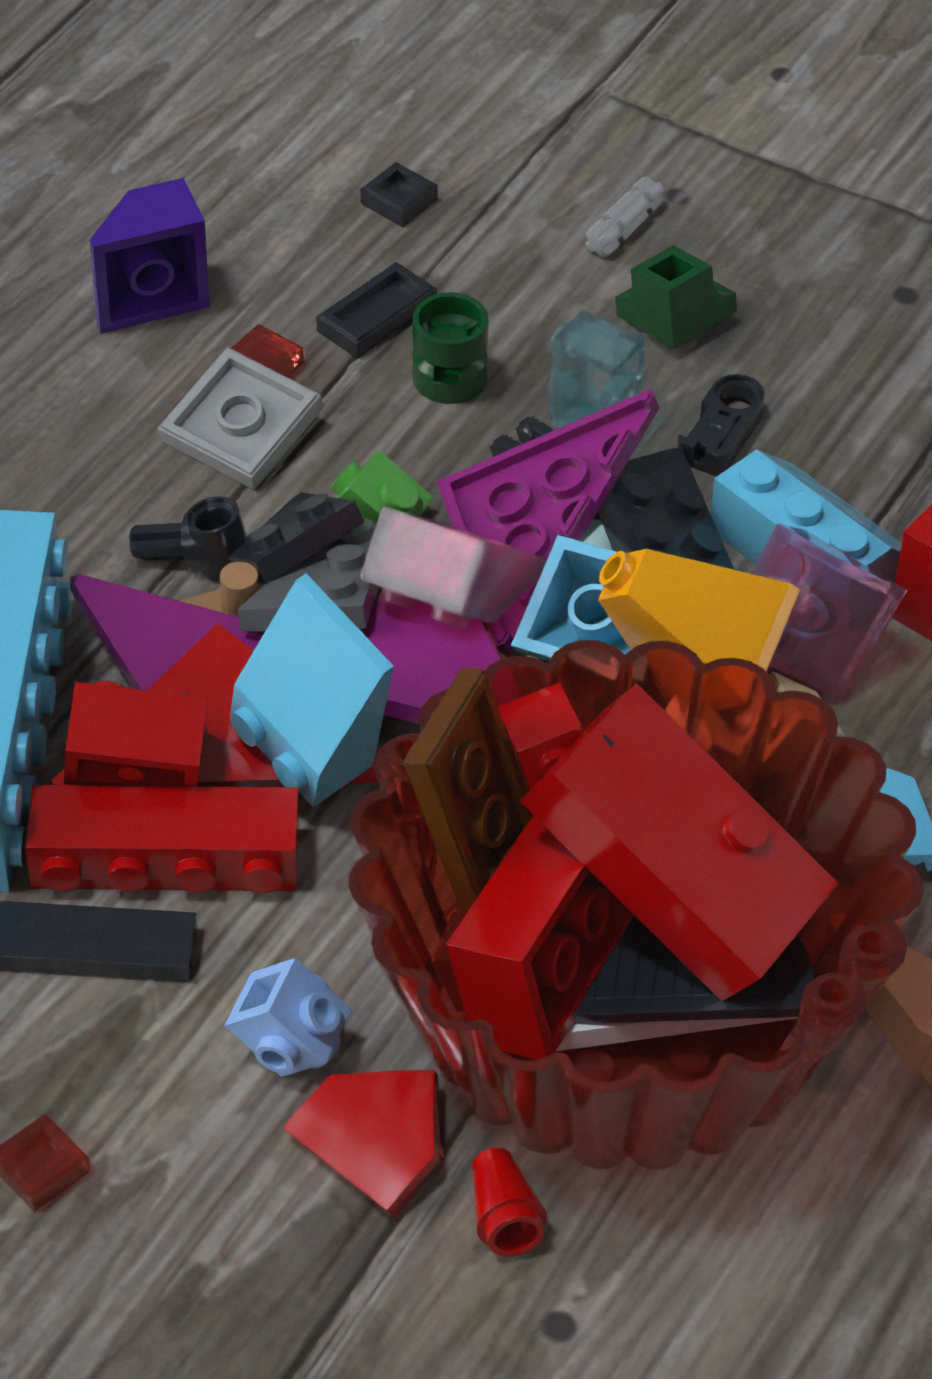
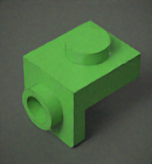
M380 450L362 467L353 460L330 487L338 494L336 498L354 500L363 518L370 519L373 523L391 522L394 546L408 533L434 498Z

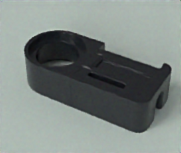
M731 374L721 377L713 384L702 400L699 421L687 437L678 435L677 448L683 449L691 468L717 477L731 466L762 418L764 389L757 380L742 374ZM730 397H739L746 399L752 405L747 408L736 409L726 406L722 401Z

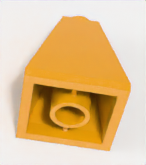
M643 549L629 553L618 551L606 561L599 576V582L604 587L598 601L669 708L683 695L713 709L754 703L800 590L791 583L650 549Z

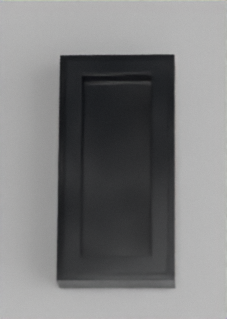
M395 262L316 316L317 332L358 359L411 322L416 306L425 298L436 295L437 288Z

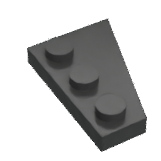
M363 518L365 523L266 583L238 608L241 632L266 631L294 582L306 573L358 628H366L394 546L392 523H373L372 520Z

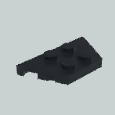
M672 448L628 460L598 510V515L613 551L629 553L650 549L735 570L683 449Z

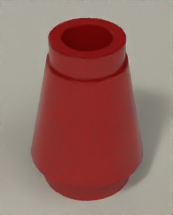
M498 1147L482 1151L473 1159L471 1164L477 1235L484 1244L489 1246L493 1253L499 1256L514 1257L528 1253L537 1247L544 1237L547 1212L514 1161L510 1151Z

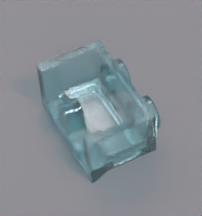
M584 310L578 313L569 323H562L554 332L549 346V351L552 354L551 379L547 388V395L550 397L549 424L556 428H561L577 421L581 417H586L641 393L647 334L627 332Z

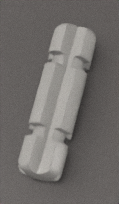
M649 176L639 179L630 188V191L626 192L601 217L602 219L598 220L586 232L588 241L585 245L590 252H596L600 257L611 255L621 245L620 242L626 240L647 219L648 214H651L663 202L662 193L664 192V187L660 181L654 182Z

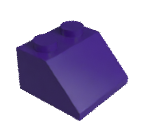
M180 178L128 190L90 238L97 326L100 333L210 307L205 220L185 179Z

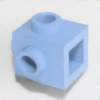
M293 958L251 972L224 1026L255 1053V1057L260 1064L283 1077L310 1068L316 1069L329 1062L340 1047L341 1037L339 1035L352 1009L330 990L328 983L324 979L312 973L297 958Z

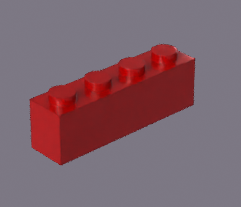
M32 785L25 845L31 889H51L61 892L73 889H112L123 892L184 890L192 893H201L208 890L252 891L255 893L297 891L299 853L298 787Z

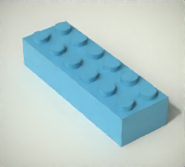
M0 510V892L8 893L10 891L14 866L23 867L26 862L27 827L22 826L24 814H29L32 785H37L36 775H31L33 763L43 764L46 754V726L41 725L43 714H53L55 705V677L50 676L52 666L61 667L63 662L64 631L59 629L60 619H70L73 605L70 582H62V577H65L67 573L68 542L67 539L57 538L55 513Z

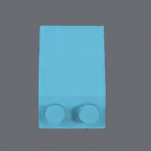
M306 573L294 582L234 684L230 713L232 726L244 743L251 747L257 745L272 762L277 778L284 787H298L300 794L312 807H315L373 766L394 666Z

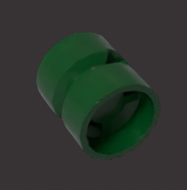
M450 292L438 293L427 297L416 306L412 322L414 347L412 351V378L414 387L422 396L434 402L455 404L471 400L483 391L487 382L488 357L486 348L488 346L489 319L487 310L481 302L469 295Z

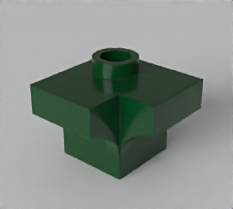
M674 245L631 268L632 288L615 297L618 317L672 348L689 341L694 336L737 312L736 292L713 280L712 266Z

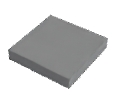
M227 347L160 424L157 430L162 442L255 490L321 412L324 404L321 394Z

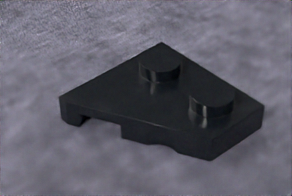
M301 492L286 503L259 529L249 534L245 538V542L228 557L231 563L246 562L251 564L257 570L258 582L266 584L362 525L365 521L354 500L329 497L328 494L316 495Z

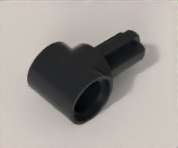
M216 496L203 499L191 506L184 514L182 523L133 526L129 533L130 552L135 558L184 557L189 567H199L201 573L206 577L220 579L221 570L231 563L228 556L245 542L247 534L237 503L230 498Z

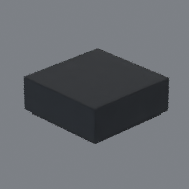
M397 162L360 189V201L363 206L401 227H404L438 200L437 184Z

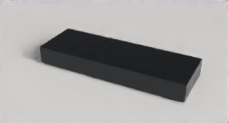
M0 901V970L190 981L198 928L197 913Z

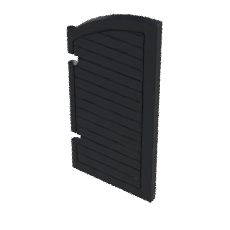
M634 915L626 927V931L621 935L600 970V974L597 975L583 998L584 1000H582L574 1013L575 1022L573 1024L817 1016V990L810 959L805 946L797 934L761 979L721 1001Z

